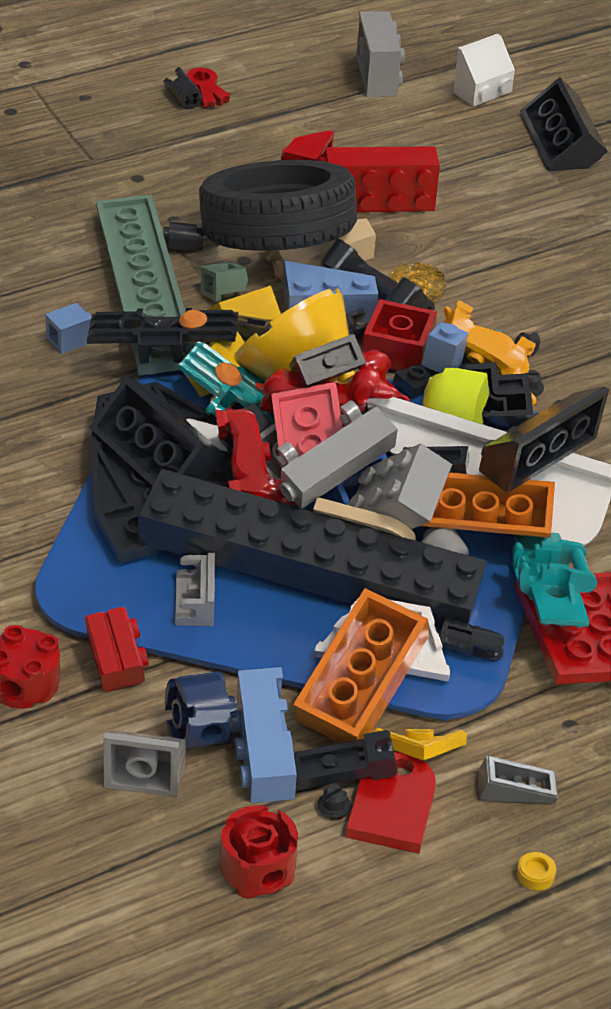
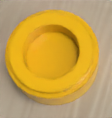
M530 852L520 858L517 867V879L524 887L540 891L549 888L553 884L556 865L552 858L541 852Z

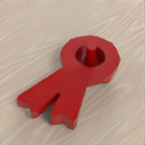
M199 67L190 69L186 73L201 91L203 107H215L216 102L220 106L223 103L230 102V94L217 85L218 76L215 71Z

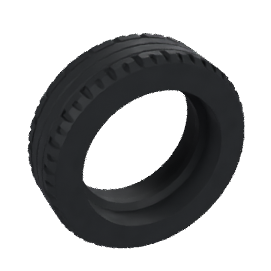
M275 160L244 164L227 168L208 176L199 188L202 231L211 242L228 248L274 251L319 245L346 235L357 222L355 178L347 168L329 162Z

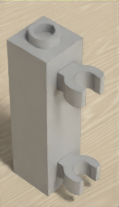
M350 400L340 407L344 414L339 416V419L345 427L300 457L289 442L277 448L280 456L276 460L283 467L281 469L280 490L288 501H294L299 508L303 509L316 500L317 497L322 496L395 447L398 429L377 406L362 415L358 406Z

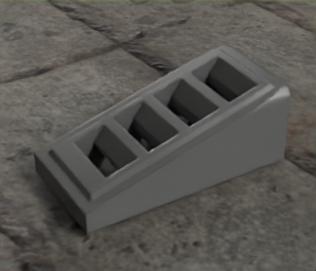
M486 756L477 772L478 799L495 802L556 803L558 799L555 771ZM536 782H541L542 788L537 787Z

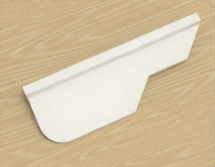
M395 397L385 400L368 398L367 400L368 411L377 406L398 429L396 445L389 450L391 455L400 453L403 447H413L420 443L425 447L469 446L470 457L467 474L484 476L479 472L482 448L488 441L496 440L507 433ZM572 453L530 479L555 482L552 533H559L562 540L579 542L584 546L598 535L611 500V464Z

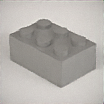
M390 11L359 12L356 59L367 97L397 96L398 86H402L403 76L400 64L404 63L405 52L404 48H400V34H397L396 21H392Z
M421 443L407 450L404 449L394 456L384 458L381 462L367 466L359 476L358 482L360 485L357 493L351 498L348 505L390 516L413 529L431 521L452 464Z

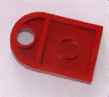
M394 752L397 768H405L411 773L407 775L397 774L393 777L372 780L371 776L361 778L348 821L346 838L420 854L435 794V775L430 766L423 760L401 752Z

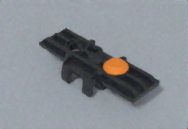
M138 308L137 311L96 312L91 316L87 344L138 343L140 363H150V353H152L153 346H170L174 363H181L184 359L183 352H186V346L189 342H236L239 312H234L233 310H192V308H186L183 315L176 317H146L143 308Z

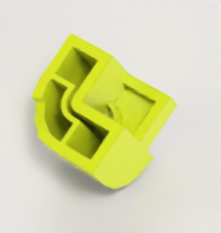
M445 368L442 373L436 374L433 377L430 376L424 390L422 406L483 425L482 412L489 397L487 373L459 368Z

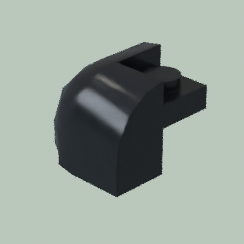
M497 362L465 364V370L487 373L489 397L482 412L483 425L498 430H508L514 426L521 425L533 416L528 373L498 375Z

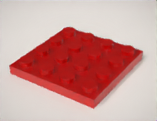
M611 572L593 573L597 580L596 588L591 592H580L589 619V626L582 628L568 625L559 627L556 624L543 626L539 621L534 601L530 600L529 596L520 590L516 578L514 588L556 685L611 681Z

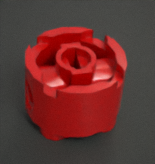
M20 625L6 627L4 634L0 635V703L11 708L27 709L33 708L34 703L42 701V704L50 701L57 693L60 684L58 639L52 634L23 628Z
M263 805L243 807L227 818L226 825L222 828L220 836L219 865L223 878L231 887L236 889L239 896L250 899L257 895L275 893L292 884L298 848V832L295 823L286 813L278 810L277 814L269 812L268 806Z

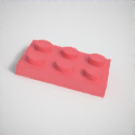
M336 382L271 394L278 447L289 442L295 448L299 457L343 428V423L339 419L341 409Z

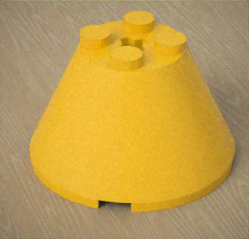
M339 288L335 289L336 294H333L331 289L317 293L270 321L272 329L260 337L255 333L237 350L234 355L237 364L266 381L278 369L291 370L289 364L295 355L348 336L349 331L344 299ZM353 370L331 380L348 382L352 379L355 372Z

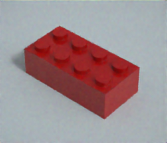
M435 146L325 147L324 162L347 168L355 178L357 212L435 211L440 170Z

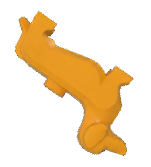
M458 300L453 311L448 306L444 307L445 323L453 324L469 333L464 352L468 354L466 358L471 363L497 362V371L500 375L529 372L527 356H531L536 343L522 336L518 343L514 344L509 336L501 332L474 325L470 320L473 308ZM531 393L532 406L535 407L537 405L536 397Z

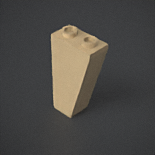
M367 218L358 219L353 229L339 239L353 247L358 252V255L366 261L374 258L376 233ZM335 240L304 248L265 251L267 261H271L273 264L276 278H280L283 284L284 260L325 267L320 262Z

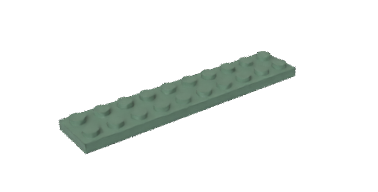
M152 195L96 201L97 213L122 311H137L138 308H143L146 317H176L185 313L184 304ZM195 342L187 344L186 352H183L184 358L195 347ZM130 343L138 375L181 371L177 368L180 363H174L170 346H153L152 353H150V363H140L138 343Z

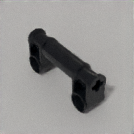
M339 238L335 240L320 262L326 268L375 276L378 300L382 299L433 311L435 309L434 303L423 293L424 291L418 285L405 277H402L397 282L368 265L353 247Z

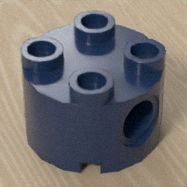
M219 671L170 679L165 689L164 701L165 711L172 710L173 719L166 720L170 737L185 739V749L188 750L230 744L232 741L231 718L237 716V704L234 696H228L223 673Z

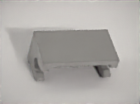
M215 553L183 556L180 558L181 565H194L196 568L193 570H177L175 625L214 626Z

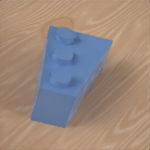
M284 260L283 294L286 311L322 291L331 289L333 294H336L335 289L339 288L343 294L345 312L349 313L363 308L366 314L362 320L356 323L370 321L378 303V289L375 276Z
M282 667L238 671L237 716L231 718L232 733L238 732L239 738H235L236 759L243 760L244 766H240V782L242 789L248 788L251 803L295 799L297 774L291 731H287L284 712L288 710L286 699H281Z

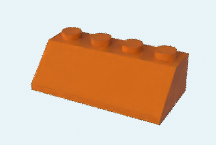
M449 473L431 521L420 526L551 538L555 482L528 480L509 493H506L486 476Z

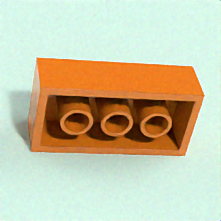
M365 588L294 702L296 722L337 743L358 741L359 739H364V734L372 733L429 637L428 618Z

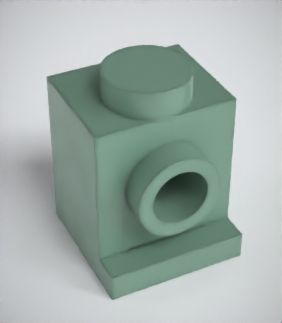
M231 261L201 266V295L217 302L221 301V297H233L235 292L246 291L248 277L245 267Z

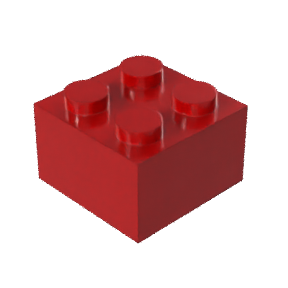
M379 299L364 333L363 352L378 350L386 354L391 362L390 369L402 370L421 364L424 358L428 335L436 327L437 311Z

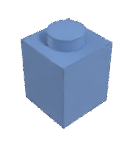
M78 303L45 314L46 338L61 354L87 345L91 314L85 312Z
M440 322L428 335L422 366L442 373L445 368H458L462 363L469 333L453 324Z

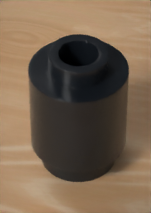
M172 221L169 222V227L163 226V235L168 250L193 253L195 250H202L204 234L202 227H197V224Z

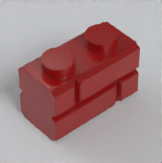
M123 606L107 610L106 613L98 612L87 615L84 618L86 631L103 691L110 692L122 689L123 686L129 687L143 683L145 681L144 668L149 667V661L145 647L138 648L135 639L141 638L136 618L129 619L127 610Z

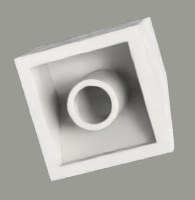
M499 34L458 48L453 93L473 107L512 92L515 69L503 39Z

